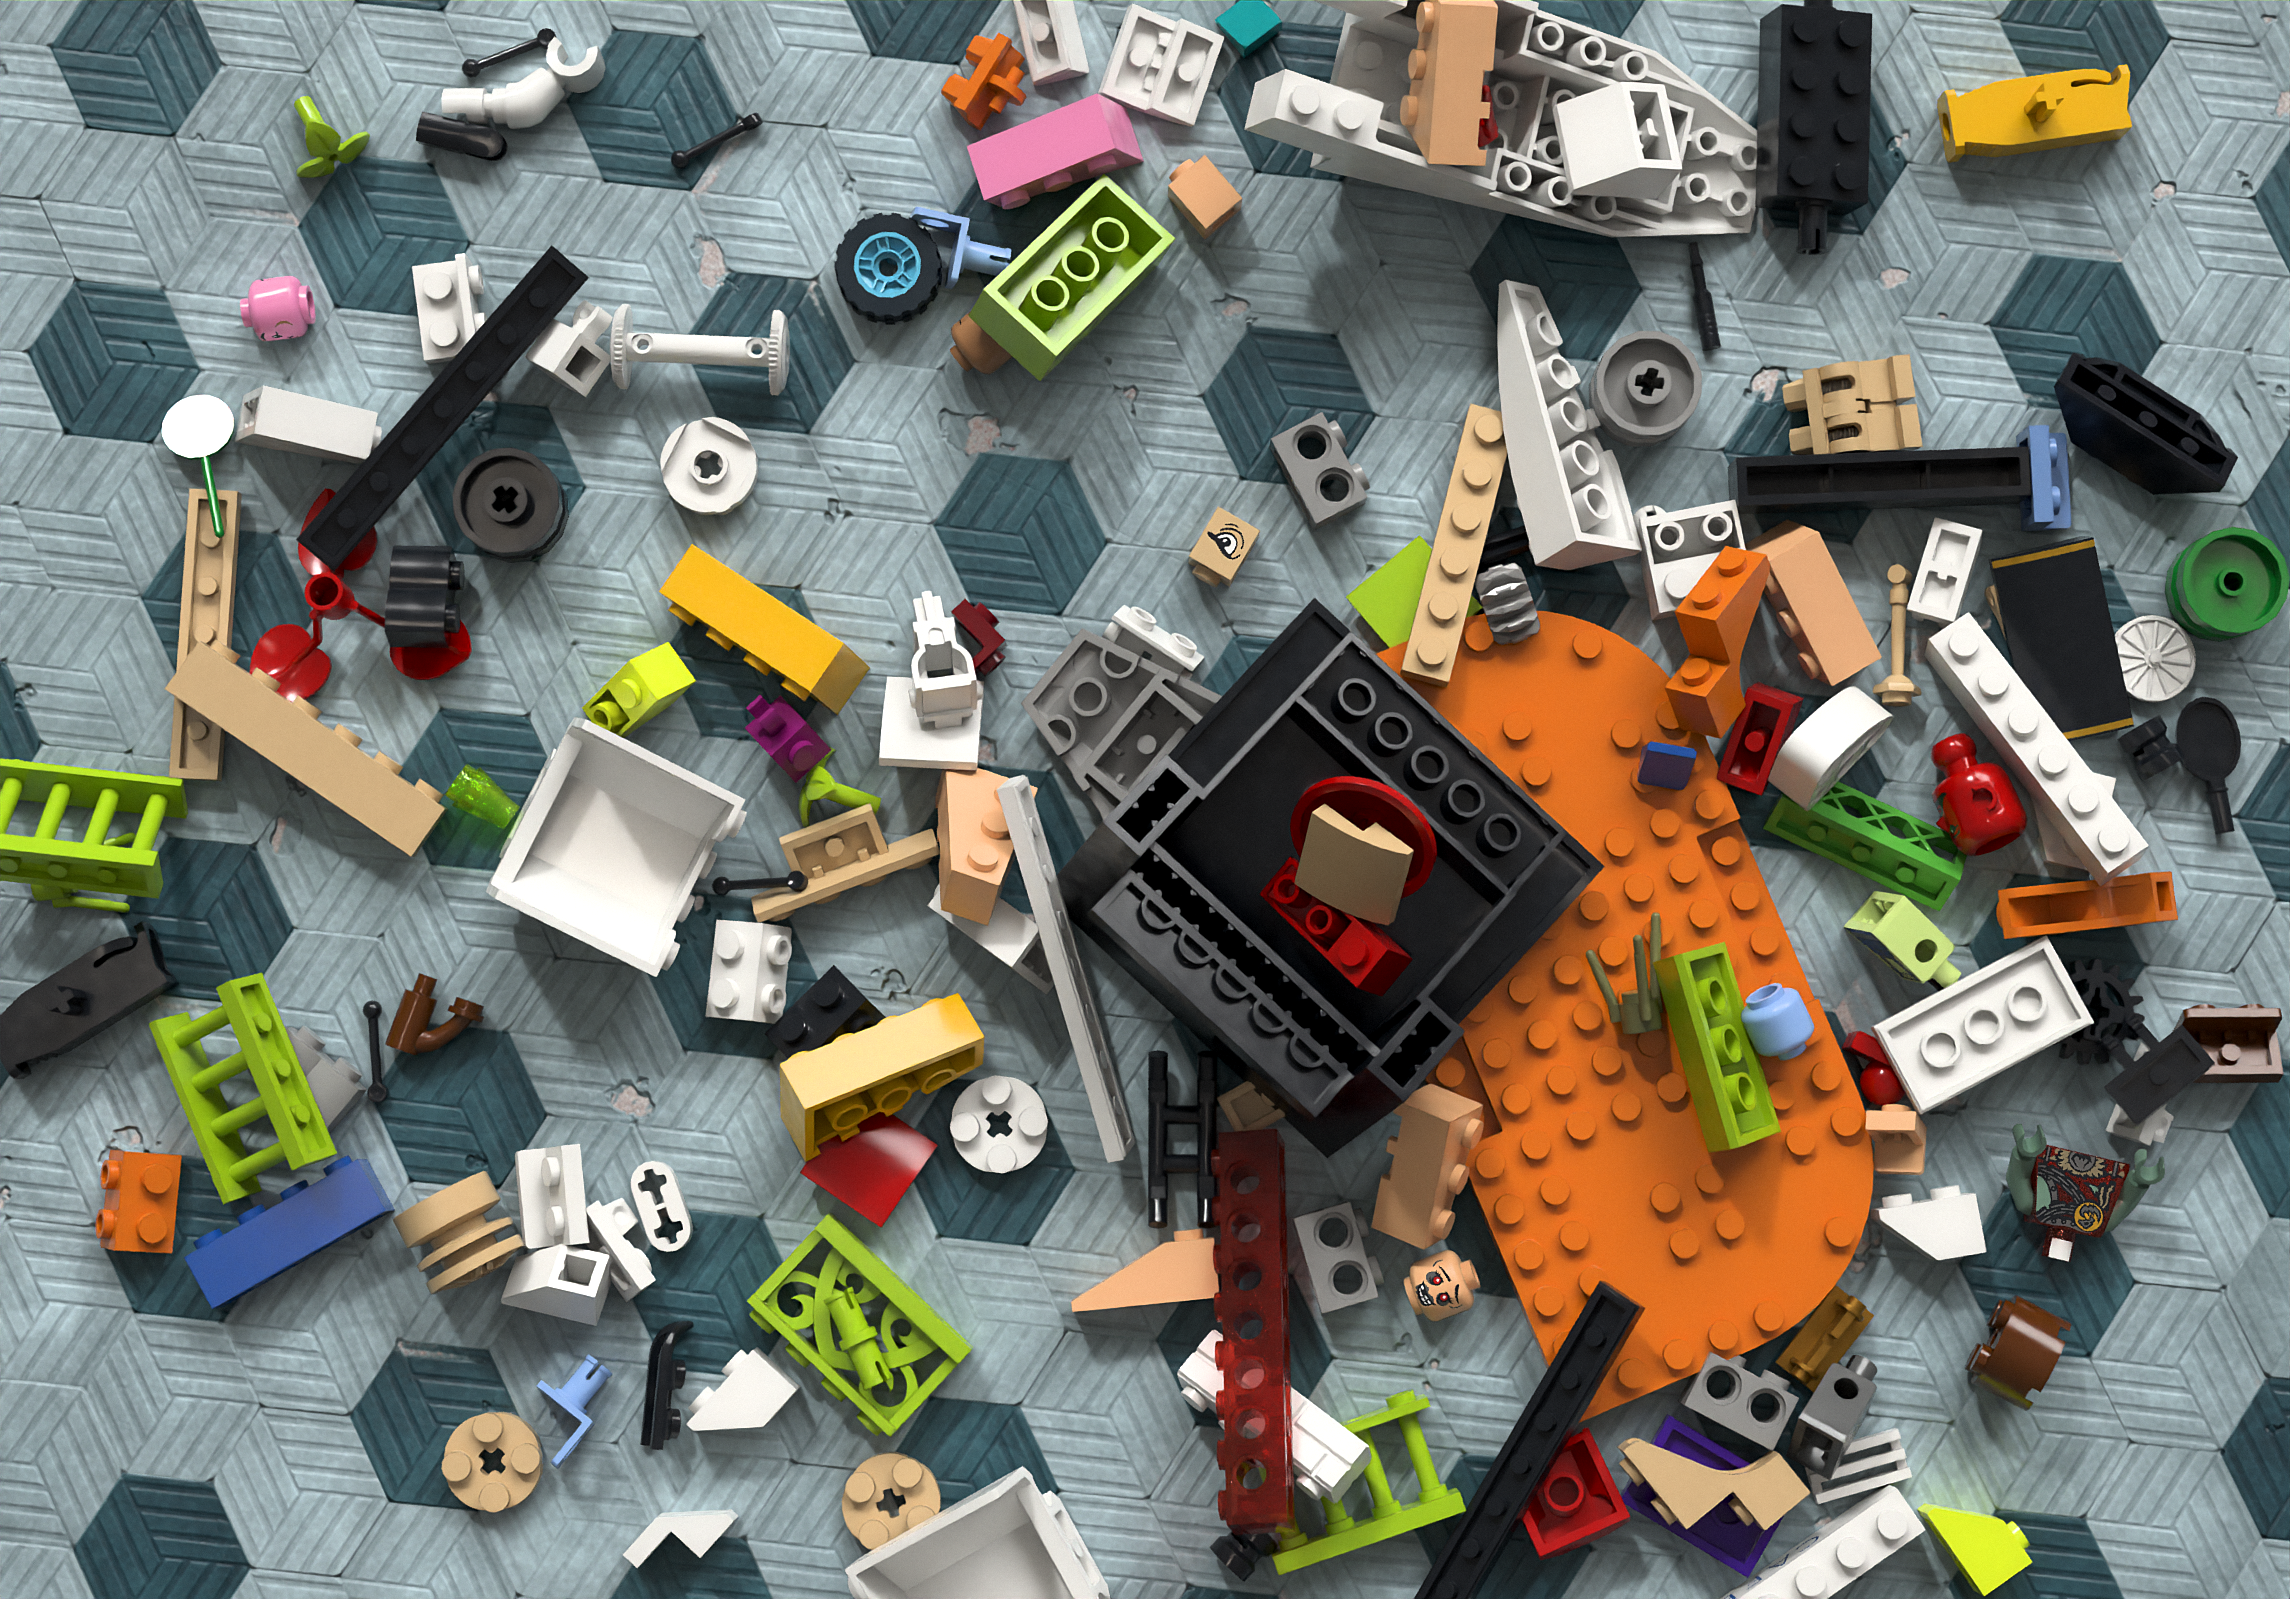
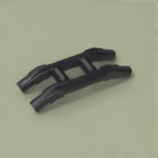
M1157 1050L1151 1051L1148 1054V1226L1151 1228L1160 1229L1168 1226V1174H1197V1226L1204 1229L1217 1226V1053L1214 1051H1200L1197 1054V1105H1168V1053ZM1168 1125H1197V1154H1168Z

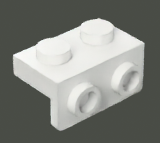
M716 920L706 1017L775 1024L782 1017L786 1004L785 988L788 961L792 953L791 928L765 923Z

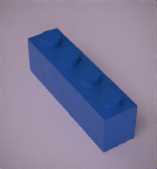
M347 1155L326 1166L323 1169L326 1177L309 1186L307 1180H303L282 1191L280 1196L283 1201L266 1210L264 1205L261 1204L236 1218L240 1226L223 1235L219 1228L194 1241L193 1244L197 1250L185 1256L184 1259L211 1308H221L394 1211L392 1203L368 1160L356 1159L352 1161L350 1156Z

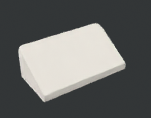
M1013 0L1034 86L1075 78L1089 73L1073 0Z

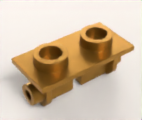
M1835 1285L1775 1362L1814 1393L1831 1364L1838 1363L1874 1315L1866 1309L1867 1307L1852 1295L1849 1296Z

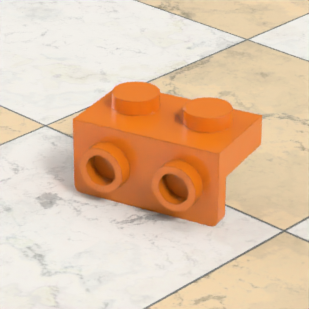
M110 1150L109 1160L103 1162L100 1173L101 1187L106 1189L104 1209L98 1211L95 1224L96 1236L98 1239H101V1248L114 1251L172 1254L182 1155Z

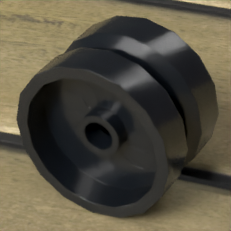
M513 447L491 449L473 458L459 474L452 494L454 516L463 534L490 557L509 563L532 561L548 553L563 536L569 518L567 494L558 477L535 455ZM514 500L517 508L509 513L505 509L506 505Z

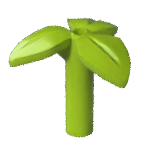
M303 96L295 101L294 107L305 125V142L308 152L311 156L317 157L301 165L296 170L297 177L317 178L332 174L335 170V161L339 160L341 163L349 164L363 152L369 142L370 134L368 132L357 133L344 143H340L341 136L324 122L311 97Z
M830 747L831 751L806 774V783L802 786L798 800L799 816L805 828L810 826L809 814L813 801L827 799L853 809L870 803L875 815L879 809L880 797L837 783L832 775L824 769L828 759L836 752L832 747Z

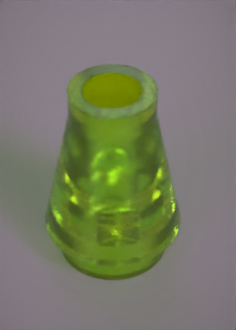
M469 764L464 766L444 794L454 801L453 807L493 823L502 830L505 829L520 808L481 767L476 770Z

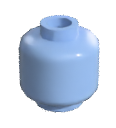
M1774 983L1754 991L1746 998L1747 1005L1741 1013V1020L1758 1054L1767 1057L1778 1056L1780 1060H1788L1805 1051V1042L1812 1036L1815 1027L1797 990L1788 987L1783 988L1781 984Z

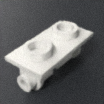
M1123 605L1111 618L1120 625L1118 626L1111 622L1102 635V638L1139 656H1142L1147 651L1153 655L1150 659L1151 662L1188 680L1191 679L1193 674L1186 670V668L1193 672L1205 658L1196 652L1197 646L1191 640L1178 633L1170 635L1155 625L1157 621L1151 614L1138 607L1130 609Z

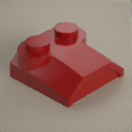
M1589 1427L1582 1429L1581 1432L1569 1438L1522 1518L1529 1540L1535 1548L1540 1561L1568 1553L1612 1533L1631 1521L1630 1514Z

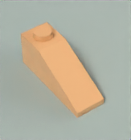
M1203 1228L1173 1231L1174 1241L1161 1243L1071 1301L1072 1312L1219 1298L1214 1237L1204 1238Z

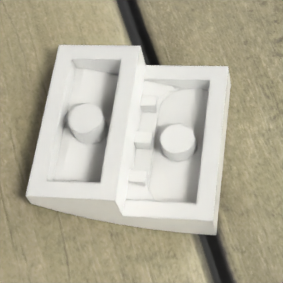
M1131 4L1128 6L1098 94L1125 107L1192 127L1198 116L1224 36L1184 19L1175 22L1138 5Z
M887 676L879 766L977 771L984 681H979L982 698L977 700V709L972 710L973 716L962 717V726L935 729L934 721L924 722L923 717H917L916 710L911 707L908 690L912 689V678Z

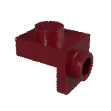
M964 599L951 611L954 620L983 648L972 660L975 675L981 672L986 677L1006 658L1001 651L1007 647L1005 639L994 629L1000 623L998 619L981 602L973 607Z

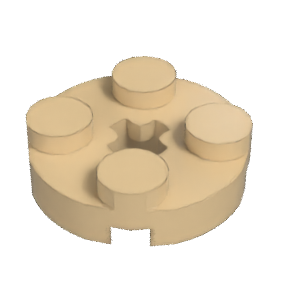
M487 1412L467 1419L455 1429L446 1444L441 1469L450 1489L460 1501L477 1510L498 1512L516 1506L535 1490L543 1473L542 1446L536 1431L524 1419L507 1412ZM497 1449L502 1450L505 1455L502 1457L501 1462L506 1466L505 1470L502 1473L496 1470L487 1473L482 1468L485 1464L484 1459L481 1458L482 1453L485 1450L489 1453H493Z
M899 1452L880 1453L862 1462L847 1480L842 1497V1512L848 1529L863 1546L871 1550L878 1548L940 1512L941 1492L934 1474L923 1463L921 1464L915 1458L908 1457V1455ZM886 1489H892L895 1496L903 1495L906 1503L899 1506V1515L890 1516L888 1510L881 1511L878 1507V1502L884 1499L883 1491Z

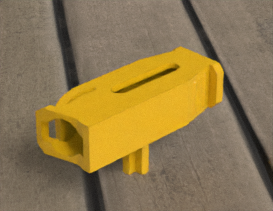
M2127 64L2117 66L2112 73L2097 69H2079L1996 81L1986 86L1983 85L1981 88L1974 89L1969 93H1964L1957 97L1954 89L1944 91L1937 99V110L1947 162H1958L1964 154L2002 157L2121 139L2132 128L2131 118L2127 110L2130 71Z

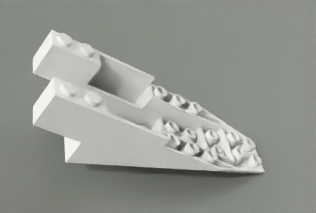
M1313 0L1346 12L1330 84L1287 69L1255 82L1244 130L1313 152L1310 168L1612 238L1746 234L1751 231L1756 209L1757 130L1658 52L1538 10L1539 3L1531 0H1494L1498 6L1493 71L1485 70L1483 86H1489L1491 91L1493 113L1498 126L1499 136L1488 145L1479 147L1480 149L1487 150L1485 166L1428 164L1407 128L1401 123V101L1403 96H1409L1411 84L1408 74L1409 55L1412 49H1417L1419 39L1416 14L1419 4L1425 2V0ZM1619 82L1664 84L1683 170L1657 199L1570 194L1552 110L1556 104Z

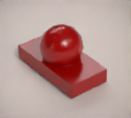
M1862 1031L1848 1033L1842 1049L1870 1062L1862 1071L1860 1078L1861 1091L1866 1099L1878 1106L1896 1104L1901 1101L1906 1092L1878 1040Z

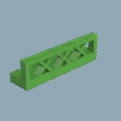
M1839 781L1808 811H1805L1781 791L1763 826V829L1937 911L1941 910L1959 883L1967 855L1958 850L1949 833ZM1842 805H1849L1857 809L1863 818H1856L1848 814ZM1891 825L1902 830L1907 839H1901L1892 835L1886 826ZM1936 846L1953 854L1952 862L1937 856L1931 847Z

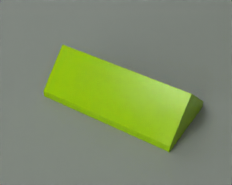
M1725 942L1652 962L1708 1152L1739 1148L1781 1132L1758 1052L1741 1020L1744 1005Z

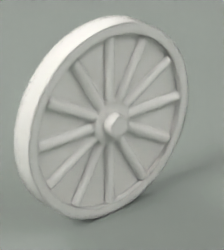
M2147 615L2129 621L2116 632L2115 640L2129 697L2142 702H2162L2178 695L2187 687L2195 671L2196 653L2189 635L2179 624L2162 616Z

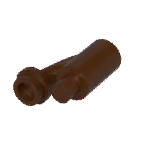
M419 973L413 990L405 989L385 1045L413 1055L437 1050L459 1035L473 1020L482 1023L484 1016H481L484 1006L456 997L454 1005H449L447 1010L455 1013V1015L436 1029L427 1031L438 1001L431 998L438 979Z

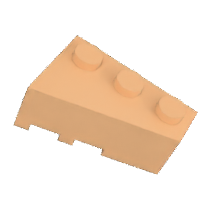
M1425 0V2H1421L1418 6L1416 26L1419 32L1417 49H1412L1409 55L1408 74L1411 84L1409 96H1403L1401 101L1400 120L1402 125H1405L1428 164L1485 166L1487 150L1478 147L1480 118L1489 119L1490 102H1481L1485 70L1493 71L1498 14V6L1494 0Z
M1785 520L1745 544V548L1748 551L1767 554L1770 572L1763 591L1775 609L1782 629L1793 639L1799 649L1798 660L1810 679L1816 678L1830 686H1834L1882 658L1818 531L1793 521Z
M977 768V771L942 769L935 796L939 823L937 842L940 843L939 883L941 910L988 926L1016 856L997 789L1009 778ZM1030 785L1035 800L1038 788Z
M1430 1083L1415 1090L1403 1104L1393 1111L1394 1114L1402 1116L1398 1138L1392 1135L1388 1138L1386 1152L1393 1154L1394 1158L1389 1174H1383L1380 1179L1371 1228L1423 1250L1441 1239L1447 1238L1455 1220V1213L1450 1211L1455 1194L1459 1195L1469 1176V1167L1465 1166L1469 1150L1476 1147L1483 1132L1484 1123L1479 1120L1483 1104Z

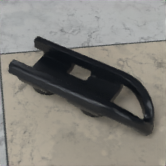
M678 1321L668 1324L656 1335L650 1348L640 1445L650 1446V1449L663 1450L664 1440L676 1439L680 1433L681 1414L679 1409H671L672 1390L682 1389L684 1385L686 1366L684 1360L672 1359V1355L680 1337L694 1327L692 1321Z

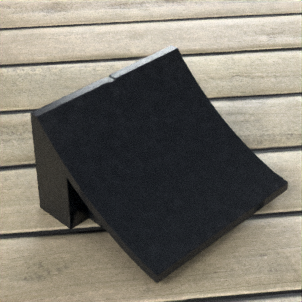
M1314 598L1169 755L1166 754L1106 817L1056 876L1069 919L1173 1016L1185 1024L1211 1051L1216 1052L1217 1056L1244 1082H1251L1256 1087L1253 1090L1261 1096L1263 1093L1275 1104L1271 1106L1272 1108L1283 1111L1285 1113L1283 1118L1328 1158L1409 1098L1465 1031L1459 1026L1461 1021L1547 931L1604 868V865ZM1352 776L1371 779L1397 790L1422 812L1430 824L1436 840V862L1427 881L1416 892L1400 899L1394 922L1389 925L1375 923L1413 959L1382 997L1356 988L1260 895L1289 857H1293L1300 862V857L1294 847L1290 831L1291 816L1300 797L1314 784L1333 777Z

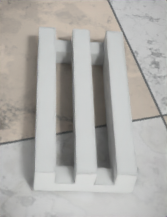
M1893 1428L1853 1440L1845 1455L1888 1442L1891 1451L1840 1465L1831 1480L1891 1462H1895L1896 1469L1823 1490L1821 1483L1828 1481V1479L1805 1467L1815 1503L1821 1504L1911 1478L1912 1474L1910 1467L1906 1463L1905 1458L1907 1457L1904 1448L1901 1446L1899 1430Z

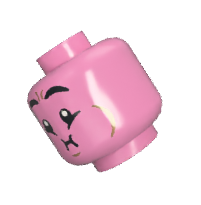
M294 276L256 280L249 288L248 298L241 299L240 301L244 326L246 328L253 327L254 332L262 341L302 337L306 334L309 324L315 323L316 313L312 291L309 286H302L300 281Z

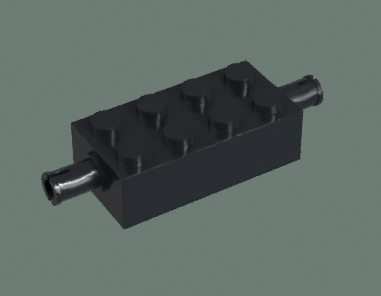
M1804 0L1803 6L1781 4L1760 19L1755 207L1798 211V246L1796 247V252L1799 254H1806V250H1809L1808 255L1827 253L1828 214L1845 216L1868 203L1872 14L1837 10L1833 7V0Z

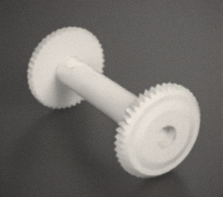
M622 304L614 313L610 338V362L613 381L620 389H628L633 362L769 367L771 395L778 396L785 389L789 371L790 335L787 317L780 310L773 311L770 338L633 332L632 311L629 304ZM642 345H648L646 350L639 349ZM757 349L762 351L759 355H754L752 353L754 350Z

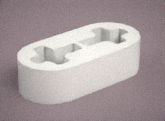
M659 1161L643 1163L632 1174L630 1183L647 1237L658 1250L666 1252L679 1250L690 1241L693 1233V1224L677 1176L666 1163ZM653 1169L656 1175H665L667 1183L660 1187L664 1203L659 1205L652 1191H643L641 1183L648 1179L647 1171ZM664 1208L667 1209L672 1222L681 1221L683 1225V1230L676 1233L677 1242L672 1244L668 1237L660 1238L657 1234V1229L664 1225L660 1210Z

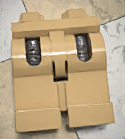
M1910 354L1896 355L1879 360L1840 362L1820 368L1803 370V378L1782 387L1784 404L1787 411L1797 412L1808 409L1810 426L1790 429V448L1794 455L1914 451L1923 447L1917 404L1899 405L1916 397Z

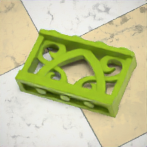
M832 1213L825 1216L804 1241L747 1300L754 1308L749 1314L750 1317L768 1334H771L776 1329L790 1342L785 1347V1350L804 1368H807L812 1363L823 1373L825 1377L821 1384L840 1402L848 1397L861 1410L856 1417L876 1436L884 1431L891 1437L973 1349V1346ZM824 1238L833 1246L823 1264L819 1278L807 1272L795 1270ZM852 1273L860 1275L863 1280L862 1290L855 1294L859 1304L869 1302L881 1293L890 1300L881 1319V1336L888 1352H882L881 1354L888 1369L899 1367L907 1382L906 1396L901 1403L895 1406H884L878 1403L872 1394V1388L864 1391L861 1380L858 1387L840 1370L856 1371L849 1353L842 1352L836 1348L832 1331L831 1313L823 1300L840 1292V1290L835 1288L836 1280L848 1287L846 1279ZM797 1281L807 1283L816 1288L815 1298L806 1294H799L791 1298L802 1303L803 1312L800 1316L790 1317L781 1311L778 1304V1294L785 1284ZM897 1319L907 1320L912 1327L909 1335H899L901 1341L907 1345L902 1348H898L891 1333V1325ZM814 1323L818 1348L799 1330L807 1328ZM940 1347L949 1356L919 1387L916 1375L909 1363L925 1357ZM894 1377L885 1382L889 1386L890 1393L894 1386Z

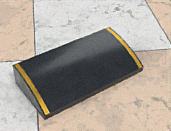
M2079 536L1988 559L2012 669L2066 739L2072 741L2134 727L2094 538Z

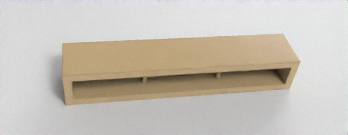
M215 639L211 647L202 641L197 642L167 684L165 690L410 857L416 856L448 810V808L439 803L444 796L441 792L422 779H419L414 786L399 776L404 767L381 751L373 758L358 748L363 739L338 723L334 730L317 720L322 711L297 695L294 701L291 702L276 692L281 683L256 667L254 672L250 674L235 664L240 655Z

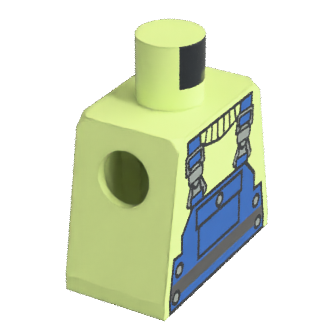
M1874 891L1843 926L1905 980L1922 984L1928 981L1937 991H1940L1957 982L1961 975V972L1947 960L1948 956L1954 951V944L1904 895Z

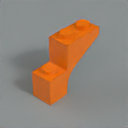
M1725 546L1674 611L1690 655L1667 683L1665 690L1679 727L1682 730L1721 739L1746 706L1740 686V660L1769 576L1770 563L1767 554Z
M2171 871L2114 877L2101 887L2096 880L1998 890L1999 902L1996 908L1998 923L2003 929L2004 939L2050 936L2178 920Z

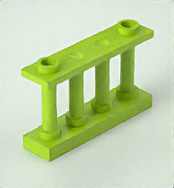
M0 758V881L159 899L163 887V878L158 851H152L164 816L183 819L187 817L188 807L183 779ZM19 800L46 803L34 837L6 834ZM67 805L95 808L82 843L54 840ZM115 811L143 814L132 848L103 845Z
M262 972L230 980L216 987L223 1005L191 1021L189 1013L184 1012L148 1023L223 1205L261 1192L262 1189L256 1175L285 1160H288L293 1171L324 1161L337 1154ZM231 1023L241 1051L210 1066L199 1039ZM250 1069L261 1096L229 1111L218 1084ZM268 1114L279 1142L248 1157L237 1129Z
M1410 1389L1385 1398L1387 1407L1339 1423L1369 1445L1372 1458L1363 1470L1375 1505V1507L1371 1508L1373 1516L1354 1522L1352 1515L1347 1516L1341 1499L1334 1504L1325 1496H1322L1320 1499L1328 1523L1324 1525L1326 1532L1311 1538H1307L1305 1531L1300 1532L1280 1471L1269 1466L1257 1454V1450L1260 1448L1257 1444L1252 1443L1246 1446L1248 1454L1239 1457L1242 1469L1245 1471L1258 1467L1282 1538L1277 1541L1280 1548L1274 1550L1271 1554L1278 1575L1466 1511L1460 1491L1457 1488L1447 1490L1446 1484H1440L1416 1414V1411L1431 1407L1425 1394L1415 1396L1414 1390ZM1396 1418L1421 1487V1491L1418 1492L1420 1500L1403 1506L1400 1505L1399 1499H1393L1369 1429Z

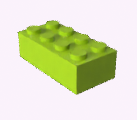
M1103 174L983 289L968 316L1035 378L1041 381L1159 265L1176 238L1107 175Z

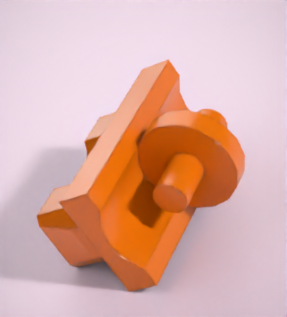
M1000 33L996 35L994 40L978 35L974 36L966 49L965 56L971 65L977 67L969 80L957 74L950 76L941 90V94L957 109L965 121L980 131L992 111L1000 114L1007 102L1021 106L1027 98L1026 94L1017 87L1025 75L1019 69L1025 58L1012 46L1011 39Z

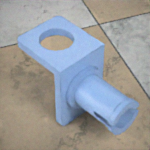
M915 207L912 211L910 218L916 220L918 225L955 233L945 288L953 289L958 281L959 273H962L963 269L998 276L1009 265L1007 260H1010L1011 257L1010 248L1004 249L970 241V236L967 235L970 218L922 207Z
M589 1354L562 1389L556 1387L553 1390L542 1380L537 1384L539 1391L581 1423L552 1459L551 1464L557 1469L561 1467L594 1426L593 1421L585 1415L587 1411L584 1407L604 1382L612 1376V1373L601 1365L590 1380H586L599 1364Z

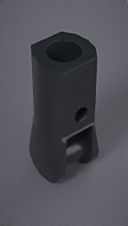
M422 112L416 132V141L419 144L459 154L465 153L469 156L488 161H498L506 155L508 148L506 139L492 128L467 124L464 121Z

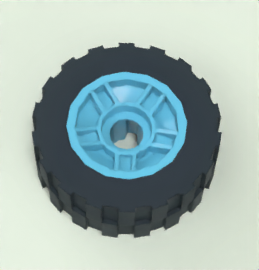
M891 213V215L873 214L874 217L866 220L865 218L861 219L852 230L849 228L844 234L845 239L842 244L838 245L836 251V280L845 301L852 306L853 311L858 315L862 314L868 318V321L877 323V321L885 322L886 325H895V322L904 321L905 323L913 320L912 317L918 313L921 315L925 312L927 305L931 301L934 302L938 295L937 288L938 285L941 286L942 264L936 242H933L931 234L925 227L922 229L916 220L910 217L906 219L897 213ZM886 260L888 264L898 265L897 272L890 277L882 275L880 273L882 261Z

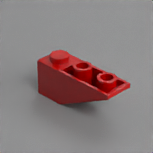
M1289 857L1260 895L1356 988L1382 997L1413 959L1375 923L1328 905L1294 884L1299 862L1293 857Z

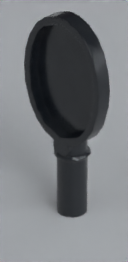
M2209 697L2196 698L2186 704L2179 714L2175 730L2176 744H2178L2185 756L2182 761L2186 769L2196 778L2205 781L2207 789L2205 793L2209 799L2215 835L2234 832L2235 829L2227 793L2229 788L2226 787L2225 778L2236 768L2240 758V731L2233 714L2222 702Z

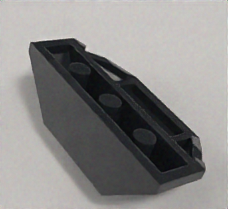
M2073 352L2054 385L2071 443L2125 476L2132 483L2139 485L2153 495L2220 492L2225 486L2238 456L2231 448L2225 447L2220 435L2200 413L2122 363L2097 357L2086 358L2083 354Z

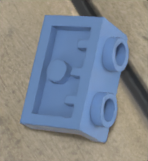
M2049 425L2028 426L2016 436L2017 447H2029L2031 495L2020 502L2021 531L2067 529L2072 523L2066 434L2049 433Z

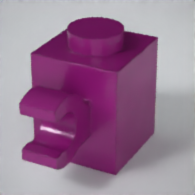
M759 695L746 707L755 719L745 729L795 783L831 751L830 747L781 695L770 705Z

